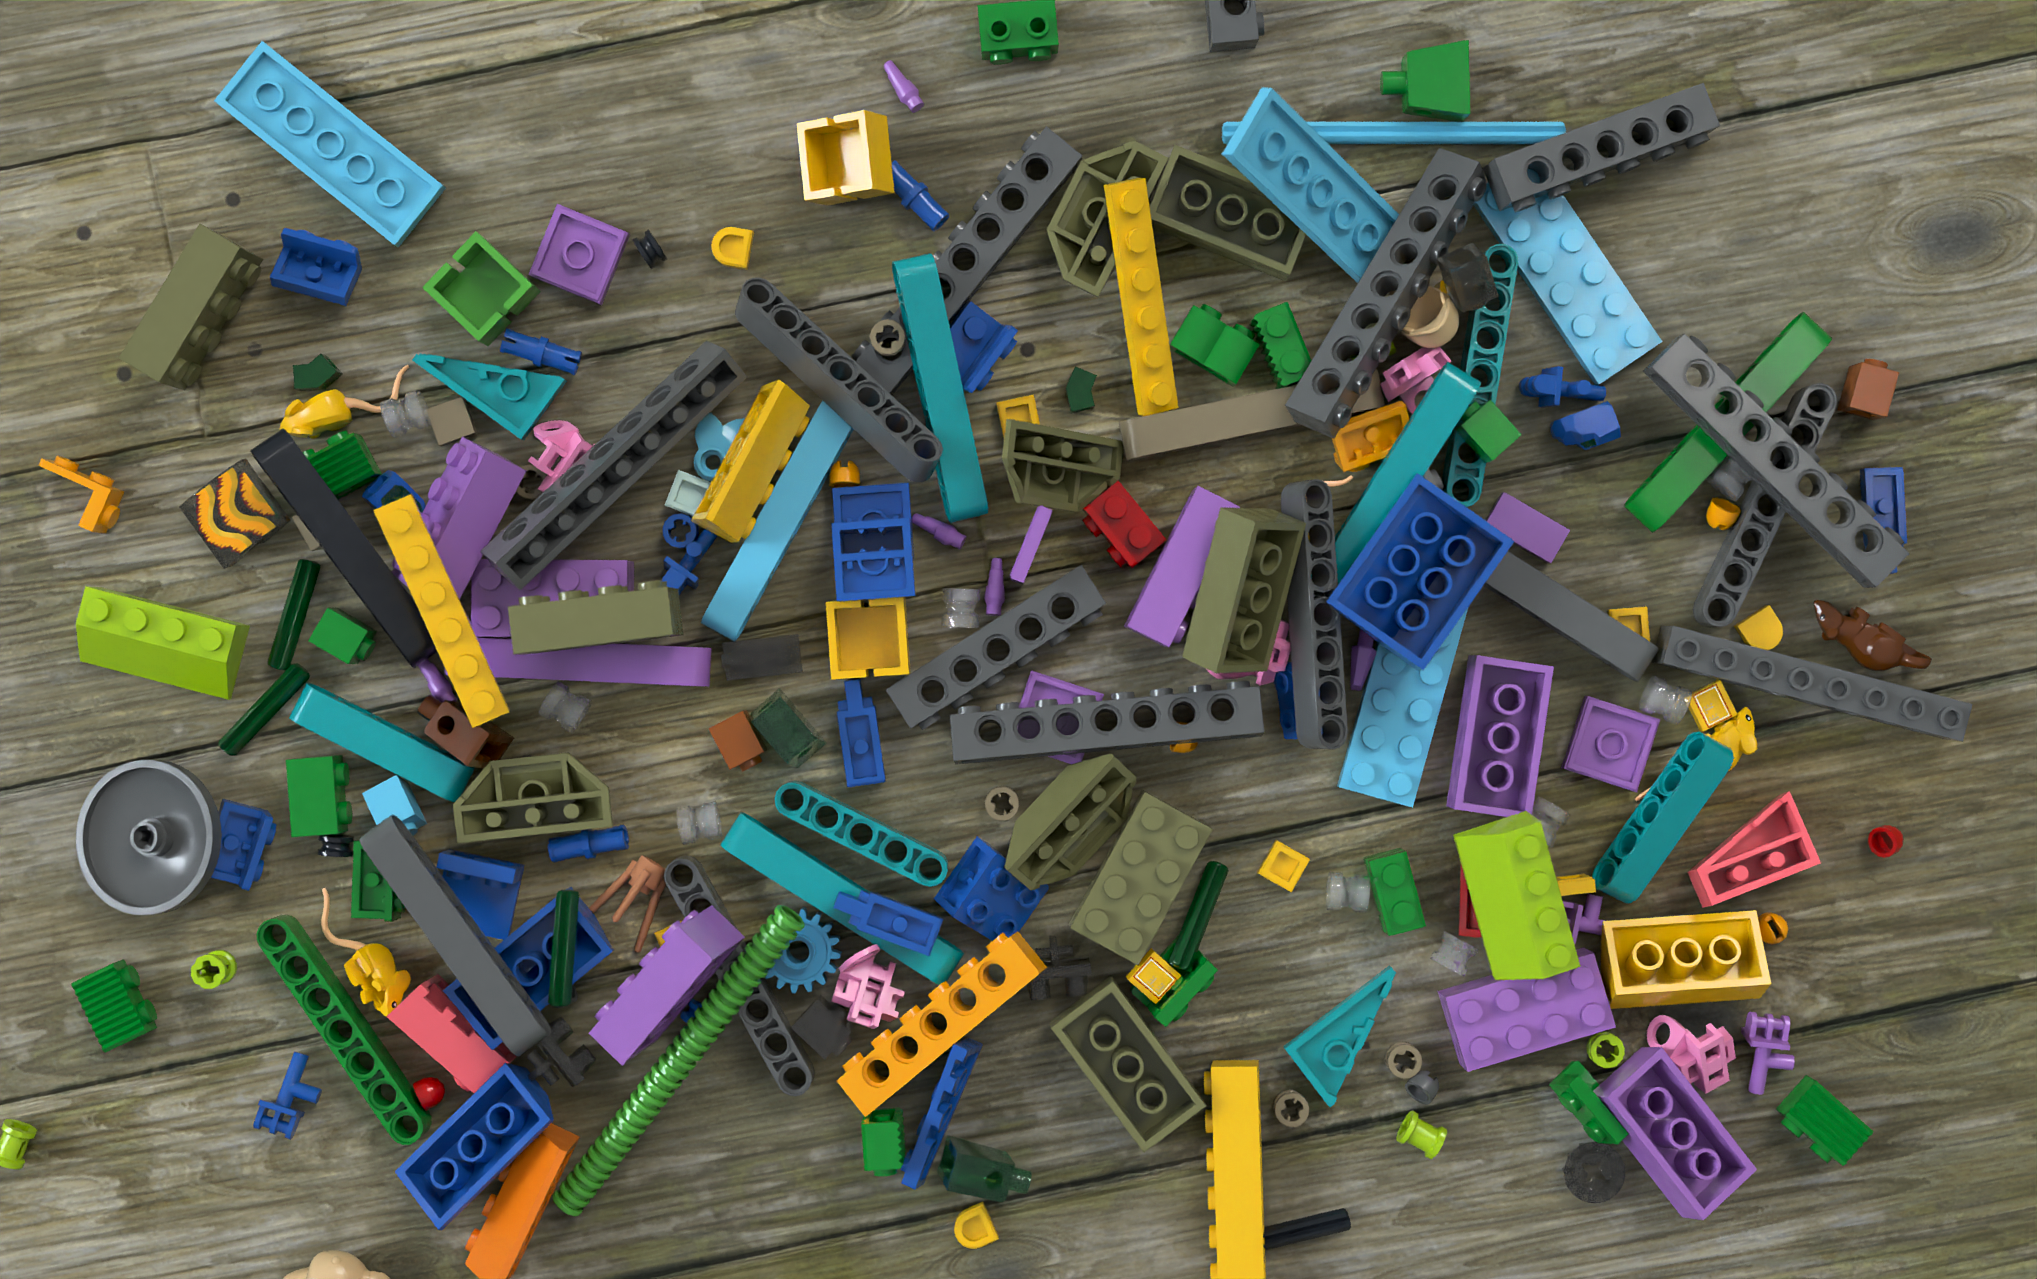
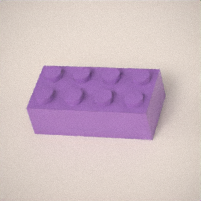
M463 436L459 443L454 444L448 452L446 458L448 465L441 478H437L432 483L428 493L429 501L423 513L420 512L459 599L483 555L480 551L490 542L526 473V470L503 456ZM394 557L392 573L408 587Z
M1200 486L1192 490L1124 627L1163 647H1170L1172 642L1180 643L1189 625L1183 619L1189 607L1194 609L1196 605V597L1199 593L1205 570V562L1209 554L1220 507L1240 508L1239 506Z
M480 559L471 577V626L476 637H511L508 606L519 605L518 598L543 595L550 596V601L559 600L558 593L575 590L589 591V596H597L598 588L616 585L628 586V592L634 591V562L628 560H552L527 585L519 590L507 581L487 559Z
M1479 655L1468 656L1447 807L1509 817L1524 811L1532 815L1554 670L1553 666Z
M712 905L700 913L693 910L682 922L678 920L662 935L665 943L659 949L653 948L641 960L639 965L643 969L636 976L634 974L630 975L617 989L620 996L614 1002L610 1000L598 1011L595 1018L599 1022L589 1034L623 1066L659 1039L745 937Z
M1584 947L1576 949L1581 967L1545 979L1495 980L1490 975L1438 991L1459 1064L1469 1072L1615 1028V1021L1594 953Z
M1641 1047L1593 1091L1628 1132V1135L1622 1141L1681 1217L1704 1220L1757 1170L1662 1047Z

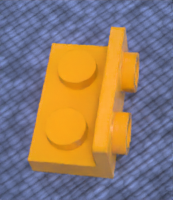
M1401 400L1352 417L1345 427L1340 428L1336 437L1332 438L1336 451L1333 455L1335 462L1343 472L1364 470L1370 466L1371 462L1386 457L1409 420L1405 403Z

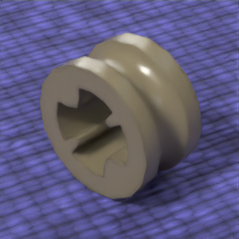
M881 320L871 330V344L876 352L881 355H896L905 346V332L901 325L894 320ZM885 328H893L892 332L893 334L898 332L899 340L893 341L891 348H883L884 344L882 341L880 343L877 342V336L883 335Z
M534 465L522 466L521 468L526 470V473L516 492L524 498L536 500L543 493L538 490L540 485L535 486L534 493H528L530 488L523 487V479H528L530 472L534 471L537 472L535 477L541 478L543 482L547 474Z
M997 786L991 789L985 800L986 811L993 819L998 821H1007L1013 818L1019 808V798L1016 792L1007 786ZM1004 792L1010 795L1009 803L1013 807L1009 812H1006L1004 809L1003 814H999L994 811L996 804L991 800L994 795L998 794L1001 797V793Z
M1404 1041L1396 1042L1386 1052V1065L1396 1077L1402 1079L1412 1078L1420 1071L1422 1056L1412 1044ZM1406 1051L1412 1052L1409 1055L1410 1059L1413 1060L1410 1067L1404 1065L1401 1070L1395 1068V1066L1399 1065L1394 1060L1397 1053L1404 1055Z
M1289 1089L1282 1091L1276 1096L1273 1110L1280 1123L1287 1127H1296L1306 1121L1309 1115V1106L1301 1093ZM1288 1099H1292L1294 1104H1296L1297 1100L1301 1102V1106L1296 1109L1298 1115L1290 1118L1288 1113L1285 1116L1281 1114V1111L1286 1108L1284 1102Z

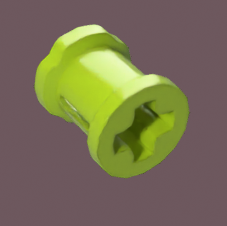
M216 950L196 959L195 964L191 967V977L193 982L200 985L203 989H213L229 982L235 976L237 962L231 953L224 950ZM209 966H218L219 973H210Z
M1412 1110L1403 1120L1396 1140L1401 1144L1407 1142L1425 1152L1427 1158L1433 1159L1443 1146L1447 1129L1442 1126L1436 1128L1419 1119L1418 1113Z
M5 1119L1 1127L3 1133L0 1138V1166L8 1169H21L25 1164L23 1159L30 1139H34L37 1129L19 1120Z

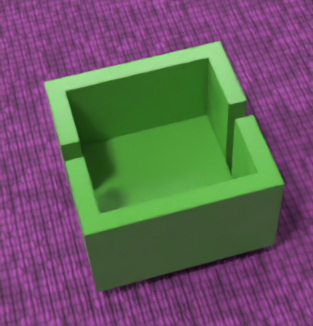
M475 231L452 256L466 268L460 273L446 262L422 288L474 338L482 344L489 346L512 322L506 316L510 312L518 316L541 291L486 238Z

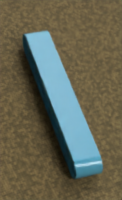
M823 400L778 479L769 499L757 517L754 528L745 539L702 618L701 624L734 642L745 628L828 478L831 467L836 463L854 431Z

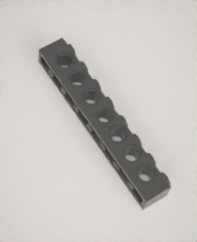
M1047 126L1040 134L1034 131L1021 147V150L1025 153L1016 164L1010 161L1002 169L997 177V180L1001 183L992 194L985 191L972 208L976 211V214L967 224L962 220L948 237L952 243L942 254L938 250L933 255L940 282L948 284L951 288L949 297L944 300L949 325L1082 161V155ZM1035 163L1042 164L1048 171L1047 176L1039 181L1030 179L1026 174L1027 168ZM1009 193H1016L1022 197L1024 203L1018 210H1007L1002 205L1004 196ZM982 224H995L1000 231L999 235L991 241L981 239L977 231ZM962 252L969 253L975 258L974 266L966 271L957 269L953 264L954 258ZM900 307L895 313L889 310L881 318V320L889 319L896 321L905 332ZM885 328L884 334L877 336V342L880 343L882 341L885 344L890 341H898L899 334L898 332L893 334V328ZM907 338L901 356L894 361L885 360L881 354L876 352L872 344L866 340L860 344L851 357L891 395L896 392L914 370Z
M1441 148L1438 149L1285 404L1296 423L1333 439L1340 428L1348 424L1353 406L1359 396L1367 392L1371 384L1372 374L1378 364L1385 361L1388 357L1391 342L1397 332L1407 325L1413 305L1418 297L1421 298L1426 293L1431 275L1437 265L1439 266L1445 261L1449 245L1456 233H1460L1464 229L1468 213L1475 201H1479L1483 197L1487 180L1480 162ZM1453 195L1451 198L1443 200L1445 197ZM1434 227L1432 230L1428 232H1423L1427 228ZM1410 259H1415L1413 262L1409 264H1404L1406 261ZM1396 291L1393 295L1384 297L1387 293ZM1377 323L1374 327L1365 329L1368 325ZM1358 355L1354 360L1346 362L1349 357ZM1339 387L1334 393L1326 395L1330 389Z
M1685 333L1676 337L1643 372L1863 588L1877 587L1910 554L1902 546L1904 541L1900 535L1889 527L1883 528L1874 519L1876 513L1868 504L1858 499L1856 501L1845 491L1848 488L1847 484L1835 473L1830 472L1828 474L1818 464L1820 459L1813 450L1805 445L1800 447L1790 437L1792 434L1790 428L1780 419H1772L1762 409L1764 404L1759 397L1749 390L1744 392L1734 382L1736 376L1728 367L1722 363H1714L1706 355L1708 352L1707 347L1694 336L1688 337ZM1689 367L1696 368L1700 372L1702 381L1699 387L1692 386L1687 381L1686 373ZM1718 394L1725 396L1729 401V410L1726 414H1721L1715 408L1714 400ZM1746 421L1754 424L1757 429V437L1753 442L1748 441L1743 435L1742 428ZM1774 449L1780 450L1785 457V463L1781 469L1774 467L1771 463L1770 456ZM1802 476L1809 478L1813 485L1812 492L1808 497L1799 490V480ZM1831 503L1835 504L1840 510V519L1836 524L1832 523L1827 517V508ZM1859 531L1864 532L1868 538V545L1864 551L1859 550L1855 544V536Z
M706 340L480 552L507 581L521 590L747 378L745 373L726 349Z
M1661 626L1656 643L1659 650L1651 662L1952 741L1963 742L1973 705L1676 626Z
M1237 681L1227 683V689L1212 691L1211 685H1195L1188 687L1189 693L1173 694L1172 688L1150 690V696L1137 698H1135L1134 692H1119L1111 694L1112 700L1096 701L1095 695L1073 697L1072 704L1058 705L1057 699H1042L1034 701L1035 707L1019 708L1018 702L997 704L995 711L981 712V706L957 708L958 714L950 715L953 760L955 765L1262 737L1264 734L1260 686L1250 687V681ZM1216 702L1227 703L1232 709V717L1226 721L1215 719L1211 713V706ZM1180 705L1188 706L1193 711L1194 720L1186 725L1177 723L1172 716L1173 709ZM1140 709H1148L1155 715L1156 722L1149 728H1141L1134 722L1133 716L1135 712ZM1108 712L1116 717L1117 726L1112 731L1104 732L1097 728L1095 719L1100 713ZM1061 717H1074L1079 724L1078 730L1072 735L1061 734L1056 727ZM1032 719L1040 725V732L1036 737L1026 739L1018 733V727L1024 720ZM987 723H995L1002 729L1000 738L995 742H985L980 737V730Z

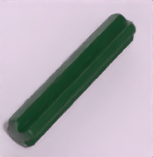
M300 559L297 563L267 661L268 666L284 671L291 666L321 568L317 562Z
M298 663L292 664L219 740L218 745L230 756L237 755L310 678L308 671Z
M1209 861L1206 865L1169 959V963L1177 969L1183 971L1191 969L1229 872L1228 867L1220 862Z
M560 890L556 895L548 1002L550 1005L559 1007L568 1006L571 1002L579 893L574 890Z

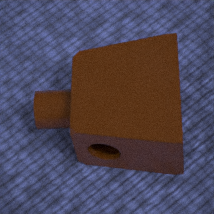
M429 695L418 708V714L429 721L424 733L467 766L485 768L490 761L500 760L514 740L513 736L491 721L472 728L460 702L450 700L441 702L433 695Z

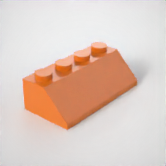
M551 1123L500 1173L498 1180L503 1182L498 1196L493 1193L490 1195L481 1215L487 1217L481 1230L477 1228L473 1230L465 1246V1250L470 1252L465 1265L479 1279L512 1278L580 1136Z

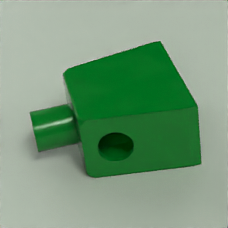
M1469 40L1406 52L1402 58L1401 71L1381 72V95L1402 94V111L1405 114L1464 122L1470 115Z

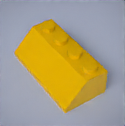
M776 380L761 386L691 519L695 524L730 543L739 542L741 538L746 539L756 523V519L752 516L758 504L764 505L773 491L774 485L770 481L776 470L781 472L788 463L792 451L788 450L794 436L799 438L809 422V417L805 415L810 405L782 381Z
M1756 910L1602 922L1601 976L1611 1009L1759 999L1771 985Z

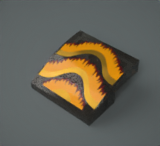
M246 458L241 459L216 476L179 506L224 569L234 566L255 546L267 542L291 521Z

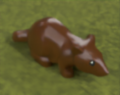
M1815 600L1813 602L1817 622L1823 631L1822 638L1826 641L1836 640L1845 646L1854 660L1863 668L1872 671H1886L1897 666L1917 669L1929 667L1932 658L1904 643L1906 638L1882 622L1879 625L1867 623L1870 614L1859 607L1851 608L1848 612L1850 617L1842 615L1829 602L1823 600Z

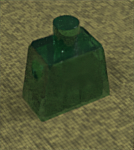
M780 688L750 713L752 724L781 758L791 766L799 768L827 744Z
M947 1135L937 1170L947 1191L999 1202H1005L1009 1190L1026 1194L1032 1177L1031 1171L1016 1168L1015 1163L1007 1152Z

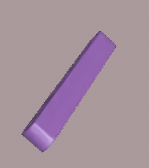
M477 637L494 677L710 686L711 648L608 644L535 654H513L512 639Z

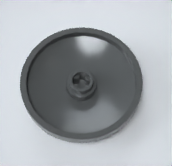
M136 760L120 765L104 775L95 784L81 808L76 829V849L83 875L93 891L104 902L119 911L133 915H155L179 909L193 900L203 890L215 870L221 849L220 817L213 797L206 786L186 768L163 760Z

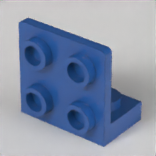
M967 301L951 323L950 330L963 391L973 393L975 389L981 391L990 381L994 374L990 369L999 357L1005 359L1017 343L1013 337L1018 330L1012 325L1000 324L972 301Z
M977 836L936 894L934 900L953 918L993 941L1003 932L1008 938L1017 931L1019 932L1048 891L1049 886L1044 884L1032 891L1006 870V858L989 843Z
M452 849L440 852L436 868L444 870L442 877L485 936L504 940L510 935L525 865Z

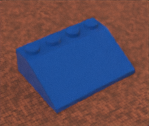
M1417 473L1326 603L1413 668L1424 670L1510 549L1514 540Z

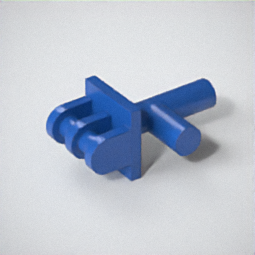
M1561 366L1542 369L1540 375L1525 377L1519 383L1521 394L1539 398L1538 407L1540 408L1560 405V396L1594 401H1604L1606 397L1605 386L1591 385L1587 380L1562 381L1563 367Z
M704 529L695 542H690L687 545L686 554L679 564L666 556L663 562L667 573L662 578V582L667 581V587L677 588L679 595L687 585L696 590L699 586V578L691 572L718 536Z
M294 1051L276 1102L269 1100L259 1101L258 1105L260 1107L254 1120L253 1128L260 1130L261 1127L269 1128V1133L275 1135L277 1132L285 1133V1138L290 1140L293 1138L299 1121L305 1113L304 1111L291 1108L294 1097L317 1104L322 1093V1089L300 1082L309 1058L308 1055ZM269 1109L275 1110L274 1117L267 1116ZM284 1114L291 1116L289 1122L283 1121Z

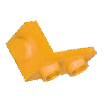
M58 455L55 461L41 458L38 466L94 490L78 526L91 532L106 534L107 530L111 529L119 518L120 508L118 506L124 494V491L113 487L115 480L94 471L91 472L90 476L77 471L78 463Z

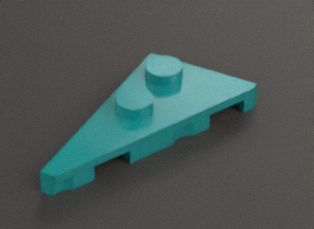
M416 354L412 359L416 364L523 441L567 382L564 378L556 375L552 376L430 354Z
M1390 965L1283 1046L1329 1107L1335 1104L1338 1091L1347 1073H1350L1358 1051L1364 1045L1383 999H1386L1392 987V981L1396 972Z

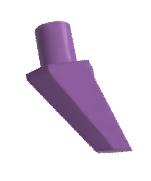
M1361 629L1357 646H1352L1350 688L1356 691L1362 689L1377 653L1372 648L1374 639Z

